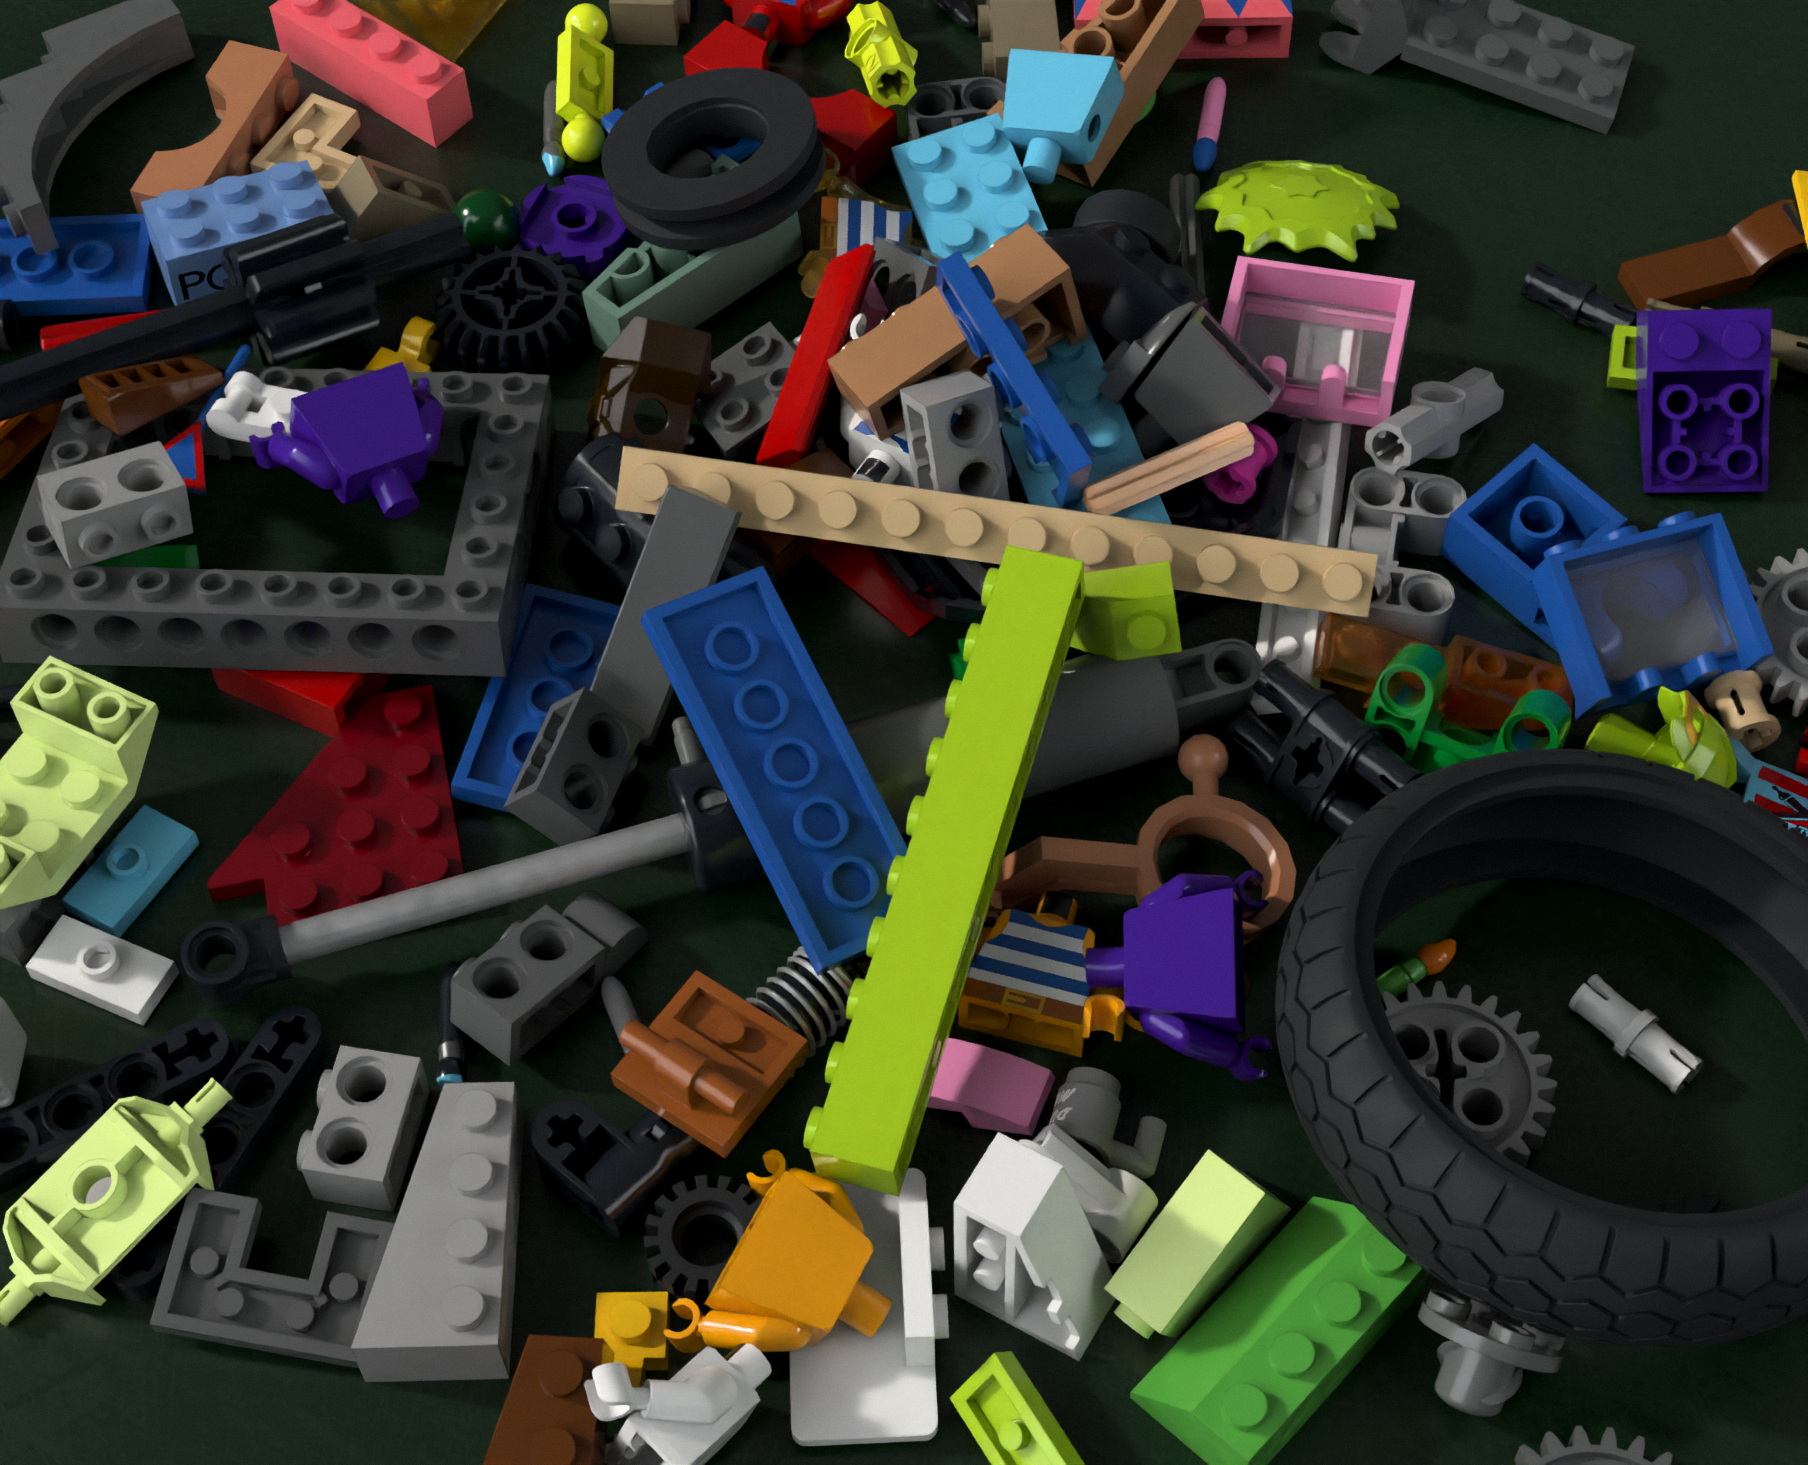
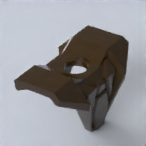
M635 315L601 356L596 392L588 402L586 420L589 427L584 447L599 436L617 431L624 438L637 437L649 449L685 454L693 404L695 401L711 394V333ZM645 399H653L659 402L666 412L664 427L653 435L641 432L636 427L633 419L636 406Z

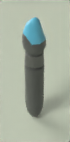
M554 79L548 83L544 93V148L541 152L543 163L550 177H556L561 174L567 162V154L562 146L565 119L556 114L557 80Z

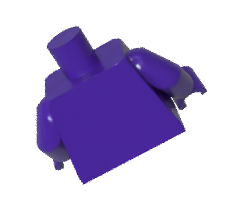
M403 362L291 398L289 428L291 434L287 433L284 424L278 421L271 425L272 436L259 438L253 434L249 436V440L257 464L260 467L273 469L285 466L320 488L332 490L344 504L351 505L375 496L385 517L397 519L413 512L420 503L411 483L420 481L426 476L428 457L436 452L439 447L444 409L442 404L431 394L429 379H419V387L412 388L407 370Z
M1252 869L1245 871L1233 882L1230 877L1225 875L1178 874L1144 897L1138 908L1130 909L1124 913V946L1087 948L1085 972L1089 989L1124 987L1125 1007L1134 1020L1140 1022L1144 1032L1187 1057L1220 1067L1228 1066L1235 1078L1245 1082H1251L1268 1076V1071L1257 1070L1250 1064L1248 1052L1249 1049L1259 1053L1273 1050L1271 1041L1264 1036H1255L1238 1042L1237 1037L1234 1035L1246 1034L1243 920L1253 919L1269 905L1267 900H1252L1246 895L1245 890L1257 888L1264 881L1263 875L1259 871Z

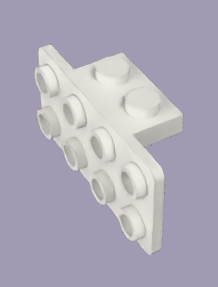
M908 1168L899 1197L832 1180L843 1186L864 1225V1235L871 1240L875 1247L858 1280L893 1301L887 1316L872 1338L867 1337L837 1319L829 1334L815 1346L805 1345L798 1351H789L792 1437L801 1446L930 1440L938 1431L935 1339L949 1338L947 1294H932L931 1271H945L943 1227H929L925 1175L919 1169Z

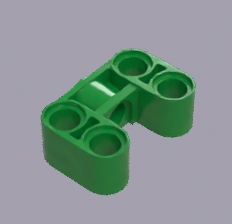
M1416 643L1407 645L1398 651L1381 673L1364 722L1368 725L1376 724L1381 729L1388 728L1398 732L1403 737L1406 746H1394L1387 742L1386 739L1384 744L1425 775L1449 765L1492 754L1527 749H1563L1571 727L1572 715L1568 704L1561 696L1552 691L1539 689L1529 691L1520 697L1501 727L1499 734L1494 733L1492 737L1444 720L1446 714L1438 711V707L1448 680L1449 670L1446 660L1433 647ZM1408 671L1418 675L1424 682L1426 690L1417 691L1407 687L1401 679L1400 672ZM1532 718L1544 723L1549 730L1550 736L1537 737L1532 735L1524 727L1522 719Z

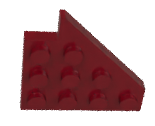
M432 684L369 696L207 880L208 891L213 903L265 892L268 915L275 914L280 926L465 874Z

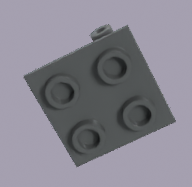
M770 321L711 361V394L695 401L693 404L692 412L717 442L718 449L728 461H734L739 457L743 462L748 459V455L760 448L763 441L760 432L766 433L795 354V350Z

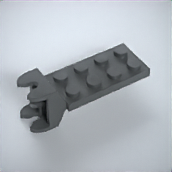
M1336 0L1330 12L1343 25L1357 30L1359 35H1350L1342 31L1322 32L1319 39L1320 48L1330 58L1370 75L1402 53L1400 60L1603 134L1608 133L1614 121L1635 50V46L1617 40L1614 37L1600 34L1567 22L1562 18L1515 3L1512 0Z

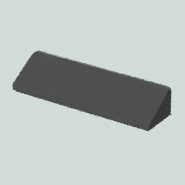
M672 484L666 488L589 689L645 729L639 741V744L644 746H653L674 688L640 622L642 615L646 610L715 584L742 512L696 488Z

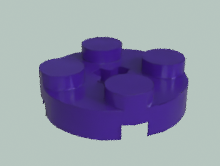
M573 175L564 177L565 185L556 186L548 190L547 183L535 188L525 198L519 210L520 233L525 251H531L541 244L547 256L561 252L564 261L567 264H575L577 271L582 277L594 278L598 277L609 266V262L615 260L627 248L632 233L625 227L619 217L606 180L588 175ZM578 219L585 220V225L578 228L564 226L574 225Z

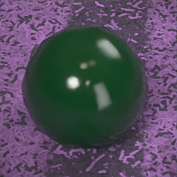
M493 188L472 190L464 195L453 208V212L457 214L463 224V235L470 244L471 256L473 251L484 256L491 254L495 244L502 251L511 250L520 239L519 210L511 198Z

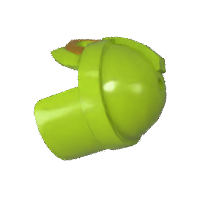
M1660 686L1657 695L1658 707L1666 724L1655 735L1618 714L1609 713L1599 720L1583 749L1622 754L1644 759L1647 763L1653 761L1694 774V780L1696 781L1702 777L1727 789L1737 781L1736 756L1729 736L1717 720L1704 710L1688 690L1674 692Z

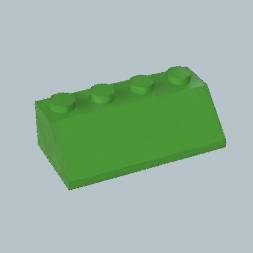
M1313 1196L1130 1392V1398L1208 1465H1268L1424 1291L1429 1272L1387 1240L1353 1204Z

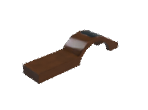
M1796 198L1784 199L1757 210L1735 225L1727 235L1622 262L1618 279L1635 307L1639 310L1645 309L1648 297L1672 305L1687 307L1747 291L1758 277L1777 261L1796 251L1807 248Z

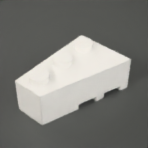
M998 1132L954 1201V1294L1073 1359L1080 1361L1116 1300L1114 1296L1104 1289L1113 1275L1064 1166L1056 1162L1054 1156L1038 1143L1026 1139L1017 1142Z

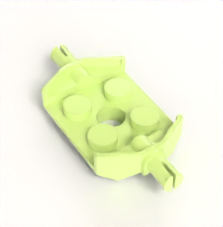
M211 1077L210 1081L183 1108L175 1101L170 1106L138 1096L119 1099L6 1211L2 1230L14 1261L9 1269L16 1276L0 1291V1323L7 1327L36 1295L40 1297L44 1292L51 1297L102 1305L106 1300L93 1288L196 1183L203 1189L215 1190L205 1140L200 1134L204 1131L202 1127L229 1100L233 1099L220 1084ZM111 1177L110 1188L104 1197L97 1202L86 1204V1197L90 1188L100 1179Z

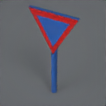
M247 344L240 346L223 375L225 383L214 390L195 424L163 445L184 480L188 493L207 496L203 434L208 427L206 415L216 400L225 398L224 388L233 375L241 371L251 354V347Z

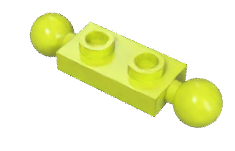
M589 3L579 4L569 11L565 19V31L558 36L556 114L568 122L562 133L563 149L570 158L578 162H590L602 154L606 136L601 120L605 115L613 111L614 51L600 43L606 36L608 22L604 12L599 7Z

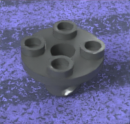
M1431 1289L1428 1297L1423 1299L1418 1313V1318L1422 1323L1450 1339L1443 1342L1437 1348V1357L1441 1368L1434 1385L1436 1393L1451 1407L1479 1417H1492L1501 1412L1504 1402L1514 1396L1522 1384L1523 1368L1544 1373L1558 1372L1564 1357L1562 1347L1566 1335L1538 1328L1523 1322V1325L1517 1324L1501 1317L1500 1312L1480 1304L1462 1293L1457 1297L1436 1289Z

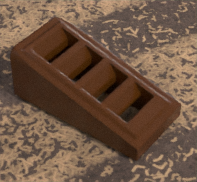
M193 354L103 371L79 379V384L91 417L119 436H124L225 383L222 372Z

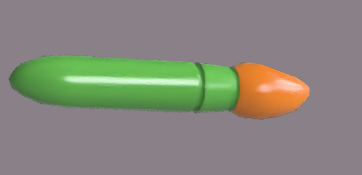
M1450 938L1426 944L1418 948L1413 957L1399 963L1376 978L1380 997L1382 992L1387 990L1397 998L1406 992L1408 983L1417 984L1425 976L1434 975L1442 971L1449 965L1456 953V941Z

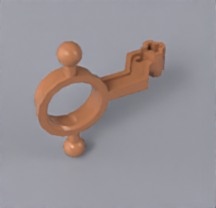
M1198 734L1193 735L1182 744L1177 761L1181 773L1192 782L1193 795L1179 796L1156 808L1139 831L1136 845L1041 836L1007 855L1003 859L984 922L998 920L999 913L1007 909L1024 911L1038 903L1043 893L1047 891L1058 892L1062 889L1131 895L1136 897L1139 907L1144 897L1164 884L1157 863L1161 845L1177 836L1200 835L1222 841L1242 854L1254 870L1259 871L1263 875L1261 901L1267 900L1269 905L1253 919L1243 920L1244 946L1255 940L1258 935L1273 928L1283 915L1294 896L1296 868L1288 843L1266 817L1241 801L1219 795L1218 779L1224 775L1228 767L1229 755L1226 746L1214 736ZM1244 971V989L1246 1003L1249 997L1250 982L1246 972Z

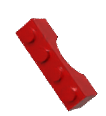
M724 20L684 55L685 75L734 67L757 68L769 71L768 44L757 36ZM850 89L830 97L809 98L826 152V164L823 174L858 190L893 157L891 147L897 146V112L888 107L880 106L873 99L855 89Z

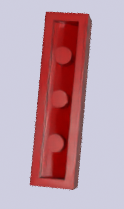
M863 244L834 258L827 265L757 454L756 463L758 465L784 468L807 457L835 380L827 360L839 353L843 346L849 342L851 323L859 314L872 278L876 255L873 245Z

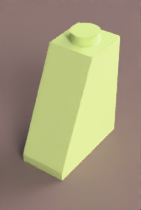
M1208 1149L1104 1287L1107 1292L1121 1302L1114 1313L1133 1330L1147 1339L1155 1330L1159 1334L1176 1339L1282 1222L1291 1208L1238 1167Z

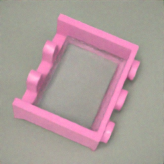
M1238 256L1220 325L1282 389L1274 405L1267 412L1374 427L1391 416L1410 323L1415 281Z

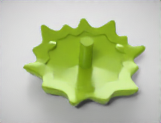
M1302 160L1255 161L1242 165V167L1221 173L1217 187L1202 194L1195 204L1196 210L1213 209L1219 211L1215 223L1216 232L1235 230L1242 233L1245 238L1243 250L1247 256L1253 255L1268 243L1279 242L1284 244L1283 246L1286 249L1292 250L1295 253L1315 247L1327 248L1349 262H1355L1358 257L1356 241L1358 239H1375L1376 232L1374 226L1389 230L1397 229L1395 217L1387 209H1399L1400 207L1397 196L1393 192L1370 182L1363 174L1344 169L1341 165L1313 163Z

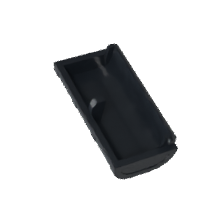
M616 431L599 436L586 445L574 458L556 498L553 517L555 524L571 537L601 567V570L627 592L656 515L615 509L623 446L649 449L637 437L624 438ZM735 531L715 584L763 565L774 586L777 571Z

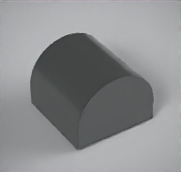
M589 890L579 895L561 915L605 947L603 979L606 976H613L649 941L648 932L645 927L595 890Z

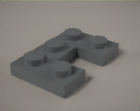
M193 1187L187 1193L150 1320V1326L156 1332L359 1369L351 1346L395 1223L327 1211L309 1280L246 1269L263 1209L259 1199Z

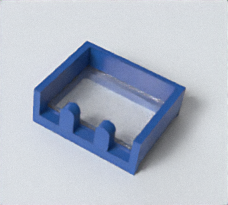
M1694 511L1682 512L1664 519L1657 525L1658 528L1639 532L1637 526H1627L1606 534L1601 538V543L1582 547L1579 540H1571L1553 546L1543 553L1545 559L1527 576L1528 583L1533 582L1575 697V720L1657 699L1660 686L1674 692L1707 686L1714 679L1725 673L1735 670H1754L1775 654L1721 512L1696 518Z

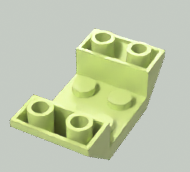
M50 655L10 702L23 733L0 760V910L50 897L59 892L134 798L159 713L156 703Z

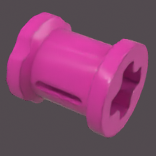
M1246 423L1255 441L1253 444L1254 452L1251 456L1203 475V481L1207 489L1225 502L1244 504L1247 499H1250L1256 491L1255 479L1262 468L1270 466L1278 454V446L1274 438L1266 430L1255 424Z

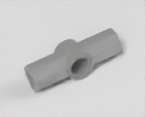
M1477 367L1468 370L1448 383L1427 381L1415 384L1411 391L1409 406L1367 431L1364 450L1371 455L1376 469L1392 475L1397 474L1423 457L1431 459L1452 457L1458 452L1460 436L1463 432L1501 410L1504 390L1495 382L1493 372Z

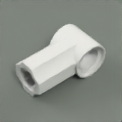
M1055 1123L1044 1127L1032 1141L1046 1148L1054 1156L1056 1162L1064 1166L1106 1262L1120 1263L1157 1208V1196L1145 1182L1135 1175L1122 1169L1107 1168Z

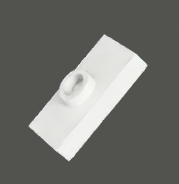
M63 914L25 966L31 978L144 1026L179 974L173 960Z

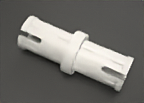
M1598 974L1592 975L1587 982L1590 986L1583 983L1571 998L1568 1007L1580 1014L1614 1042L1615 1046L1612 1050L1620 1057L1625 1059L1628 1055L1631 1056L1665 1084L1673 1094L1677 1095L1685 1087L1683 1082L1689 1083L1699 1073L1704 1065V1061L1700 1057H1696L1659 1027L1656 1023L1659 1021V1017L1649 1009L1640 1011L1605 983Z

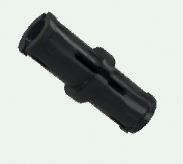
M1538 261L1534 264V267H1531L1523 281L1520 291L1522 296L1554 309V311L1563 314L1564 321L1573 326L1581 323L1612 338L1615 324L1635 327L1637 325V311L1639 309L1621 303L1598 291L1597 284L1587 279L1579 282L1556 272V270Z

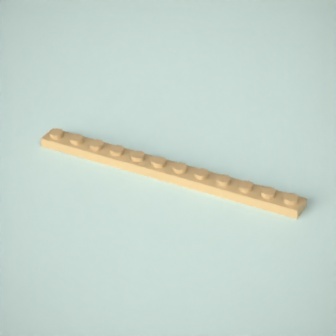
M623 446L615 509L656 515L666 488L672 484L696 488L742 512L737 527L993 564H1001L1006 545L1081 560L1084 562V573L1169 561L1174 590L1361 617L1369 616L1378 554L631 446Z

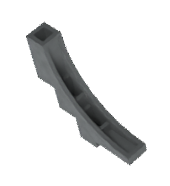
M127 0L42 32L41 34L49 53L41 56L42 65L0 80V95L3 103L0 104V210L3 209L15 238L18 239L26 235L37 256L59 248L50 225L49 195L56 170L74 140L96 116L122 95L155 75L195 58L181 13L172 0Z

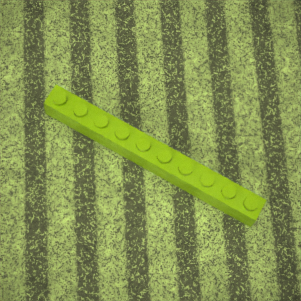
M1006 545L999 569L990 567L986 574L981 596V604L986 606V610L981 624L971 623L964 644L963 660L968 662L963 680L953 679L947 693L944 711L945 718L950 719L944 738L935 736L929 748L925 771L926 776L931 777L925 797L916 795L909 809L906 833L912 837L906 855H896L890 867L886 892L887 895L892 896L886 917L876 916L870 928L866 954L868 957H872L866 978H856L849 992L846 1006V1018L852 1020L845 1043L835 1041L831 1048L825 1070V1082L830 1083L831 1086L824 1107L814 1106L806 1124L803 1144L804 1148L810 1149L817 1176L898 1197L900 1195L1084 601V562L1081 560Z

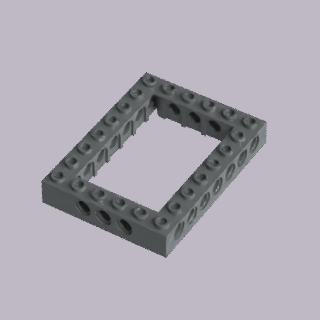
M225 365L212 366L222 372V375H224L228 368ZM280 366L271 368L242 367L241 371L249 372L258 377L263 384L308 393L373 371L347 370L344 368L293 369ZM407 371L412 388L419 387V379H429L430 392L442 404L444 409L439 447L436 452L428 457V461L453 462L454 466H466V462H470L444 576L94 566L95 563L70 570L46 525L37 477H35L0 569V654L3 662L43 664L50 655L65 663L76 665L506 677L556 432L549 375L519 372L494 374L466 373L462 371ZM214 390L124 436H119L91 417L83 393L67 398L60 411L36 476L159 440L162 445H165L195 424ZM209 426L203 434L204 455L219 456V460H231L232 456L255 457L250 442L225 438L215 433Z

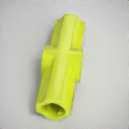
M879 1L866 5L858 3L847 16L850 25L848 34L850 40L845 49V57L861 69L870 97L884 108L896 104L905 106L917 92L914 84L916 72L913 66L916 63L918 51L902 39L892 12Z

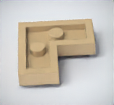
M311 93L250 162L252 174L269 170L270 167L281 162L297 163L307 160L327 198L357 158L340 150L361 127L358 111Z

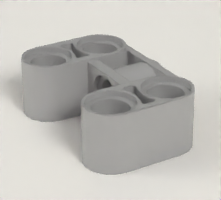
M1376 467L1362 469L1353 476L1350 483L1344 523H1341L1337 548L1378 554L1369 616L1361 617L1330 612V626L1336 635L1348 642L1401 650L1407 645L1416 643L1429 645L1437 649L1444 643L1455 600L1454 588L1449 580L1440 574L1398 567L1399 561L1397 559L1399 551L1428 556L1441 555L1440 551L1449 516L1467 500L1466 491L1460 483L1443 475L1401 470L1397 474L1392 475L1378 470Z

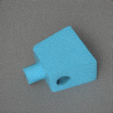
M1011 48L1002 121L1003 131L1007 140L1011 141L1017 157L1024 159L1022 169L1028 181L1047 185L1054 181L1059 163L1085 165L1093 160L1125 91L1114 57Z

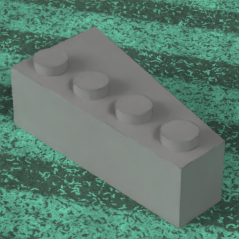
M514 1082L444 1083L351 1346L352 1353L365 1382L509 1379L524 1136V1116Z

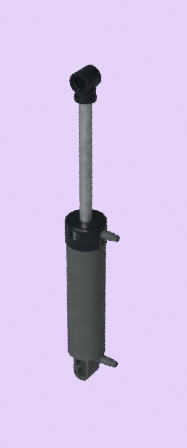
M1231 638L1204 644L1178 653L1117 661L1105 655L1092 653L1066 660L1022 800L1174 757L1179 750L1180 731L1233 717L1248 707L1254 694L1253 687L1260 678L1258 674L1262 670L1261 656L1246 641ZM1225 671L1233 673L1240 678L1242 683H1225L1218 678L1216 673ZM947 694L844 722L901 835L906 834L908 813L916 795L925 797L931 777L926 776L925 771L931 742L935 736L944 738L950 720L945 718L944 715ZM683 716L675 719L672 723L675 735L674 743L681 765L671 767L666 776L668 796L673 815L280 926L275 914L236 925L222 920L207 921L196 926L185 937L181 947V962L198 996L213 1005L230 1006L245 1000L255 988L293 978L291 964L684 853L696 887L703 894L713 893L768 876L709 758L706 757L703 746L689 718ZM220 954L236 956L233 965L228 970L214 974L205 972L207 963L212 958Z

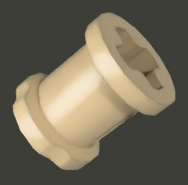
M1735 670L1714 679L1710 686L1705 689L1704 698L1711 709L1717 710L1727 735L1738 740L1749 753H1752L1772 744L1779 737L1781 726L1778 719L1774 715L1768 714L1760 696L1762 690L1760 676L1752 670ZM1732 691H1736V692H1737L1736 695L1731 696V692H1732ZM1741 709H1744V715L1740 714ZM1752 728L1754 729L1753 733H1748L1747 731Z

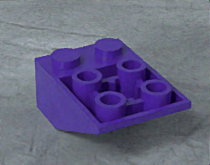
M1772 309L1637 311L1636 382L1644 493L1768 491Z

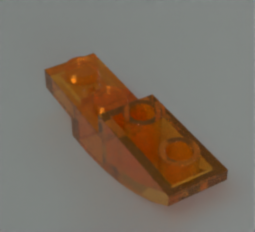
M1330 612L1326 614L1319 625L1313 677L1365 692L1364 708L1369 707L1377 680L1397 652L1407 645L1420 643L1438 650L1448 666V680L1438 707V711L1446 714L1444 720L1465 728L1500 730L1520 697L1529 691L1539 689L1552 691L1561 696L1568 704L1572 715L1573 691L1563 666L1457 634L1446 648ZM1408 671L1400 672L1401 679L1407 687L1417 691L1426 690L1424 682L1418 675ZM1522 719L1526 730L1548 729L1544 723L1537 719Z

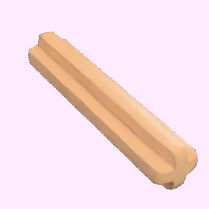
M1237 421L1087 484L1083 489L1082 497L1085 508L1090 513L1111 515L1251 456L1254 452V437L1244 422Z

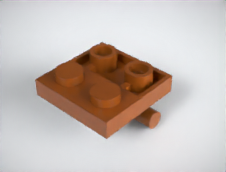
M696 970L649 1027L636 1019L630 1020L625 1025L619 1036V1043L630 1050L610 1074L613 1085L726 1158L810 1053L808 1039Z

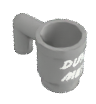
M1077 1067L1070 1070L1065 1084L1058 1090L1049 1125L1055 1123L1091 1155L1109 1168L1125 1170L1139 1179H1146L1154 1175L1167 1128L1166 1123L1159 1118L1145 1116L1140 1119L1134 1147L1114 1140L1113 1136L1121 1109V1103L1118 1099L1121 1090L1120 1082L1113 1075L1097 1068Z

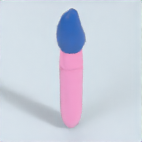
M1220 76L1210 80L1204 94L1197 142L1192 150L1193 165L1199 172H1207L1216 159V144L1226 99V84Z

